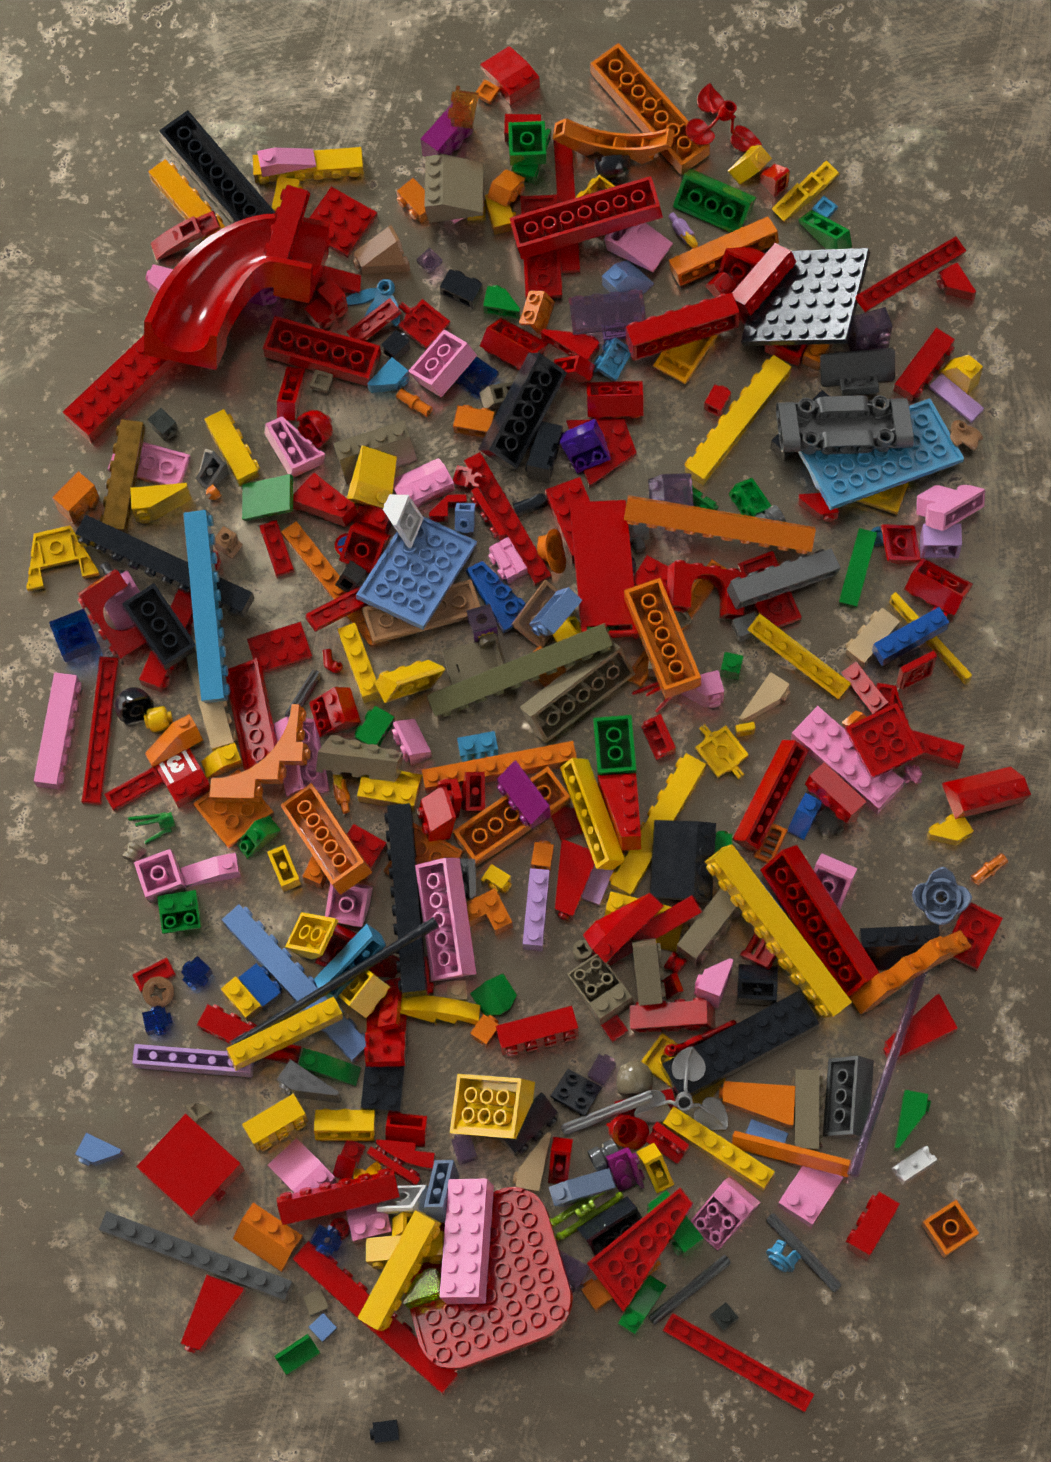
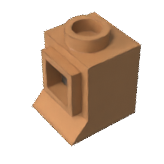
M225 526L221 528L215 537V549L231 559L234 558L243 545L238 540L237 534Z

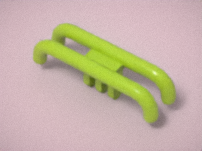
M606 1192L600 1193L575 1203L556 1217L550 1219L553 1227L574 1213L579 1219L562 1232H558L556 1239L564 1240L578 1231V1227L622 1200L623 1193L617 1192L614 1197L596 1208L593 1201Z

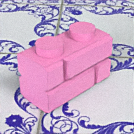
M509 537L490 546L488 558L492 565L496 564L499 568L497 573L501 580L505 579L510 584L528 573L526 565Z

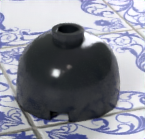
M622 155L605 156L599 162L597 159H594V168L597 176L601 175L613 185L619 184L620 180L626 178L630 172L631 162L629 155H626V158H623Z
M130 687L123 690L116 697L114 708L121 722H124L126 725H135L144 721V714H147L148 709L154 708V703L143 689Z

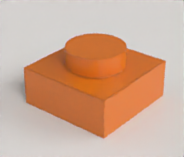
M484 79L476 90L475 97L490 105L500 92V88Z

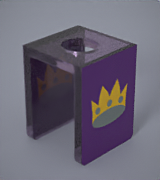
M490 604L466 611L468 624L471 625L474 643L479 642V639L487 634L496 633L498 636L497 624ZM487 619V622L484 624L478 623V621Z

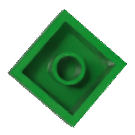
M545 121L508 122L510 166L547 164Z

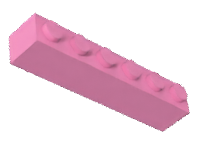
M54 672L34 777V783L37 787L59 790L60 784L64 782L65 774L63 773V767L68 762L66 751L67 747L71 745L70 729L74 728L75 718H73V713L78 708L76 697L77 693L81 691V682H79L77 675Z

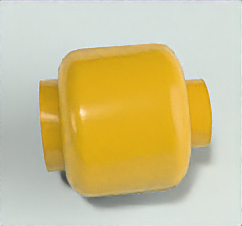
M165 706L150 708L147 710V714H144L146 728L154 733L165 731L170 726V723L173 722L171 711L167 712Z

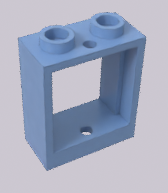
M569 587L558 590L529 623L533 633L539 637L554 634L581 603L582 599Z

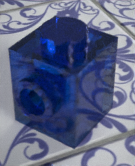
M198 956L192 961H187L181 971L182 981L189 988L193 986L196 990L199 987L205 986L209 981V977L213 974L211 968Z
M155 1006L150 1008V1011L142 1012L145 1031L148 1035L155 1034L156 1036H161L171 1030L170 1024H173L171 1012L167 1013L165 1007Z

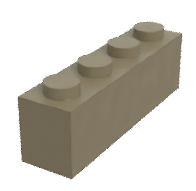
M796 1069L794 1146L818 1152L819 1147H823V1135H819V1127H823V1115H819V1107H823V1095H819V1088H823V1076H819L820 1070Z

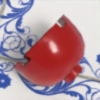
M310 410L297 418V422L299 421L300 424L297 427L299 433L306 440L309 439L315 445L314 447L320 448L331 438L333 434L332 420L325 413L319 410Z

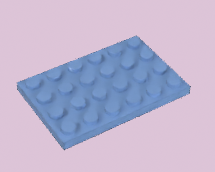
M424 516L412 548H408L399 533L396 532L356 594V599L422 630L428 624L477 545L476 540Z

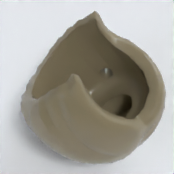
M629 1061L623 1064L617 1073L616 1085L618 1093L641 1094L652 1090L653 1074L650 1068L640 1061Z

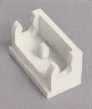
M925 1146L891 1169L901 1184L904 1185L935 1164L937 1158L935 1155H931L928 1146Z

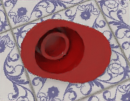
M630 1115L615 1117L610 1123L606 1124L609 1127L608 1132L611 1139L618 1146L636 1150L646 1144V1139L649 1136V1127L644 1120Z

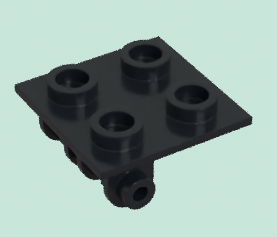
M567 1069L550 1097L554 1099V1102L564 1105L565 1108L567 1106L570 1107V1111L574 1109L580 1116H585L588 1114L589 1108L601 1091L602 1086Z

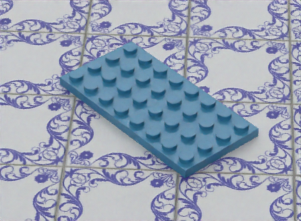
M930 398L909 406L914 436L912 448H890L887 452H880L875 449L869 453L823 454L821 451H815V453L808 455L798 451L830 510L964 461L958 446L952 443L950 432Z

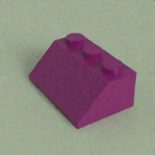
M515 760L497 778V789L502 796L506 795L510 800L508 804L512 810L519 812L521 815L519 818L524 826L528 825L532 830L550 817V806Z

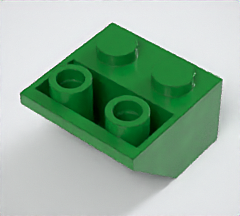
M196 890L157 896L162 934L201 928V911Z

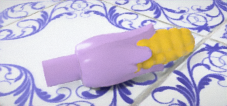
M674 212L669 214L668 217L673 222L672 227L677 235L682 238L686 245L689 244L690 247L697 248L698 242L687 222L682 218H678Z

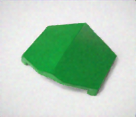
M504 973L485 981L470 993L475 1003L480 1005L481 1013L486 1016L503 1014L511 1008L517 998V994Z

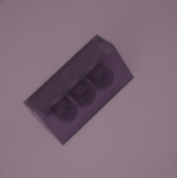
M642 290L614 291L610 294L595 293L591 296L577 295L569 298L573 335L624 330L632 322L646 320Z

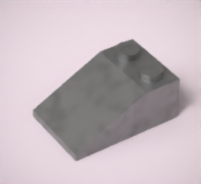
M292 1060L288 1062L277 1078L279 1088H281L280 1091L287 1096L294 1093L296 1098L335 1103L342 1101L341 1095L337 1090Z

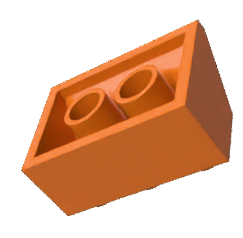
M253 1202L242 1218L233 1240L283 1272L304 1241V1237L288 1225L282 1226L279 1219Z

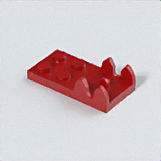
M379 1001L374 1011L367 1016L366 1047H364L365 1066H405L407 1015L400 1013L399 1028L381 1032L378 1028Z

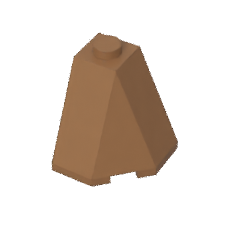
M392 225L353 252V264L356 270L360 269L363 275L410 271L408 258L406 255L403 256L402 244Z

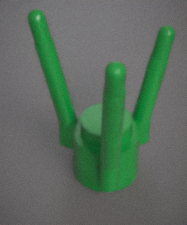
M172 812L128 817L129 821L151 819L135 823L136 827L158 823L160 829L164 828V830L144 842L145 844L154 841L165 833L172 832L171 828L175 827Z

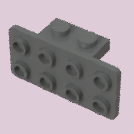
M882 348L822 354L820 356L821 385L823 387L840 386L842 396L879 393L878 382L893 381L895 379V349Z

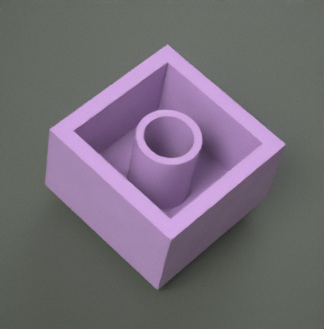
M956 523L944 531L923 524L920 535L921 558H959L962 547L961 524Z

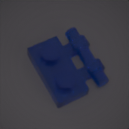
M476 356L455 383L459 386L463 385L469 390V393L480 397L479 393L482 390L479 387L481 385L485 387L491 385L499 375V371ZM468 375L475 379L474 383L466 379Z

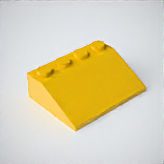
M457 1074L450 1133L516 1139L533 1102L535 1082L522 1078Z

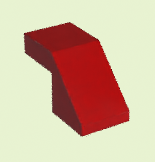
M467 494L447 495L429 512V519L437 523L449 522V508H456V503H467Z

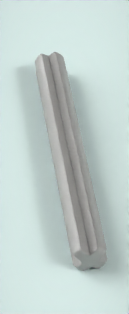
M646 1091L562 1124V1132L568 1135L654 1101L653 1093Z

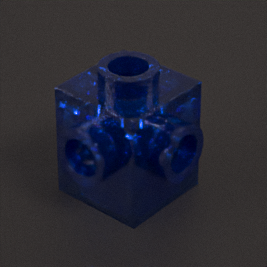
M318 1224L309 1240L311 1244L316 1246L315 1250L323 1255H326L327 1252L331 1255L333 1251L337 1252L342 1243L340 1240L341 1236L337 1234L339 1230L329 1224L327 1228ZM330 1237L328 1242H324L325 1238Z

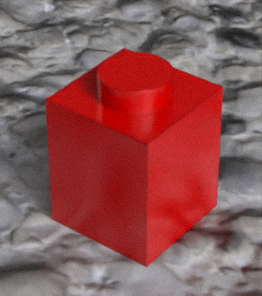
M714 384L704 402V410L721 417L731 400V391L723 385L718 386Z

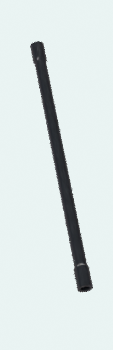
M434 917L419 925L415 930L271 1018L231 1040L232 1045L288 1019L407 945L439 928V925Z

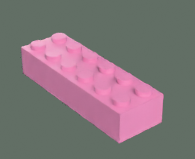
M819 706L792 732L791 740H796L809 750L807 754L819 765L825 762L867 801L865 805L876 814L903 788L905 781L892 770L871 779L845 729Z
M443 858L415 865L423 923L434 917L439 925V928L425 936L431 981H447L475 975L476 967L460 858Z
M488 1179L448 1180L440 1298L446 1304L486 1303L494 1185Z

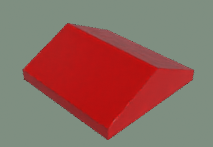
M881 525L887 561L898 565L921 561L915 525Z

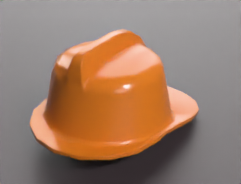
M551 529L547 535L538 537L537 552L543 560L549 563L553 572L561 574L566 568L562 536L557 529Z

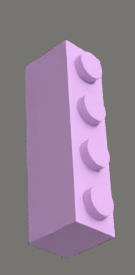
M530 868L523 935L524 950L543 951L550 870Z

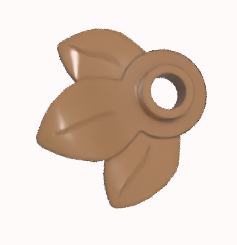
M955 420L951 424L950 439L955 446L963 443L975 451L978 441L983 439L982 434L976 428L967 426L961 420Z

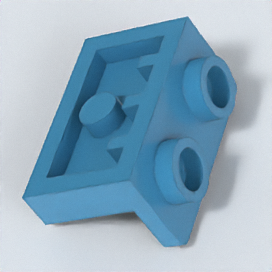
M613 338L603 344L601 355L597 356L593 362L595 364L593 372L599 371L612 381H616L631 354L625 343L617 338Z

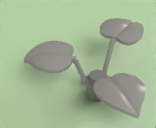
M694 1047L682 1050L672 1063L673 1076L676 1079H684V1091L677 1095L676 1101H665V1095L661 1091L649 1090L653 1093L654 1101L637 1107L634 1112L635 1117L644 1121L660 1122L665 1120L671 1111L667 1104L677 1106L682 1111L699 1107L694 1112V1120L710 1130H725L728 1126L727 1112L720 1100L714 1097H707L701 1105L700 1103H693L691 1094L687 1092L688 1080L697 1081L705 1073V1062Z

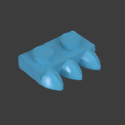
M495 731L457 738L462 762L472 760V756L475 759L485 758V754L488 757L498 755Z

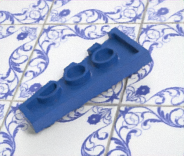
M483 561L467 568L466 573L468 577L472 580L473 585L485 604H490L491 614L503 633L513 629L514 627L511 624L525 607L526 603L521 598H518L512 592V589L505 585L499 579V576Z

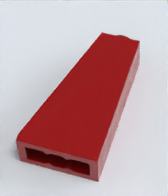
M565 839L561 841L555 914H557L558 918L568 921V919L574 920L595 864L588 848Z
M940 994L935 995L885 1041L883 1051L887 1059L891 1058L894 1063L957 1031L958 1027Z
M206 1274L181 1340V1345L185 1346V1351L193 1354L196 1351L202 1353L245 1295V1288Z

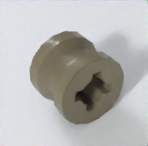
M129 842L128 850L122 857L134 863L141 860L142 855L146 853V849Z
M579 940L574 944V958L579 962H585L592 957V949L586 940Z

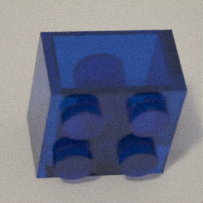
M80 609L49 622L65 662L101 649L85 609Z

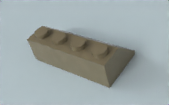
M404 420L333 443L346 484L352 481L362 445L396 456V468L417 461Z

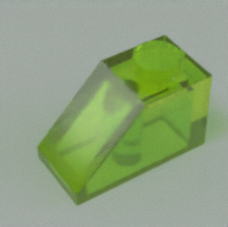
M428 1268L423 1270V1273L416 1275L403 1298V1304L411 1309L441 1299V1273L437 1269Z

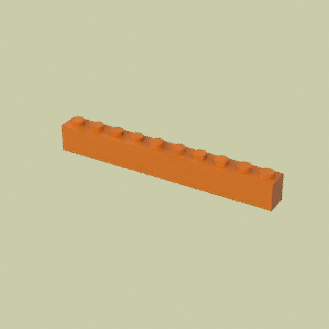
M630 495L627 498L624 520H627V523L631 525L645 523L646 527L649 528L662 526L665 527V530L676 532V529L684 530L683 533L695 535V532L702 533V536L707 538H713L714 535L721 536V540L725 541L738 539L743 544L756 542L761 547L769 548L770 545H773L783 551H788L791 548L796 549V552L801 554H807V551L812 552L816 532L815 527Z

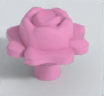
M910 764L904 766L906 775L902 779L906 784L910 781L916 784L922 782L921 777L923 773L919 766H911Z

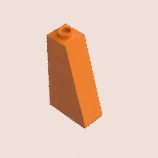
M724 1081L723 1087H719V1099H722L723 1105L788 1129L793 1128L795 1086Z

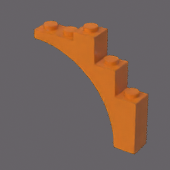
M565 118L555 123L552 139L584 156L596 152L604 156L629 155L632 160L644 164L653 160L656 153L672 147L674 130L667 128L650 133H616L584 126Z
M299 704L291 705L289 720L283 735L273 750L259 763L236 775L211 778L209 797L215 802H260V797L263 794L261 784H283L284 778L287 775L285 765H307L311 752L310 748L302 742L305 738L303 722L306 721L305 709Z
M961 930L945 937L939 936L929 940L917 952L903 957L889 970L874 976L850 999L860 1014L873 1010L910 981L940 963L967 951L971 945Z

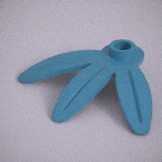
M383 279L379 281L377 288L361 290L360 293H353L346 297L347 305H359L373 300L365 316L389 298L398 307V303L392 295L395 291V285L390 279ZM385 286H389L387 291H384ZM401 314L391 321L394 326L399 325Z

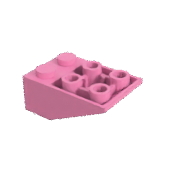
M647 223L607 234L604 238L608 251L651 272H654L673 245L671 241Z
M730 1176L722 1182L692 1218L691 1222L703 1238L718 1251L761 1202Z

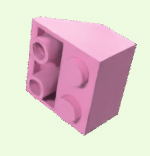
M415 719L393 722L394 729L391 730L393 739L397 746L401 745L400 750L405 763L409 761L412 767L432 757L431 750Z

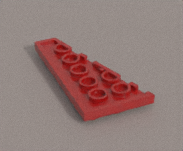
M682 1188L677 1189L587 1262V1265L623 1312L628 1308L694 1204Z

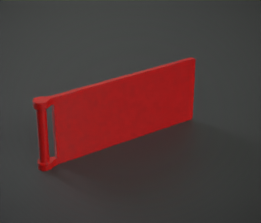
M626 500L571 502L570 517L577 594L582 599L579 604L581 632L586 631L587 627H596L603 623H606V626L632 625V630L609 631L611 638L633 637V639H639V633L624 596V590L634 587L629 526L627 520H624Z

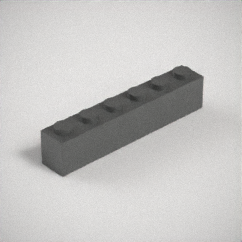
M832 548L828 550L820 549L813 555L808 556L805 554L795 561L787 560L780 566H770L763 572L758 573L755 571L742 579L737 577L730 582L727 592L737 610L836 576L841 567Z

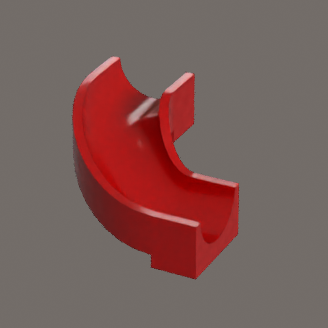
M275 214L252 216L224 227L209 236L178 263L159 288L144 320V355L217 370L227 346V336L244 306L257 292L264 288L274 287L273 296L310 303L329 255L330 222L304 217L291 260L265 256L264 248L271 238L269 232L271 225L275 224Z

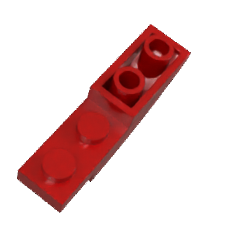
M211 211L197 218L193 216L175 225L150 244L158 261L189 247L191 242L220 230L221 227L215 212Z

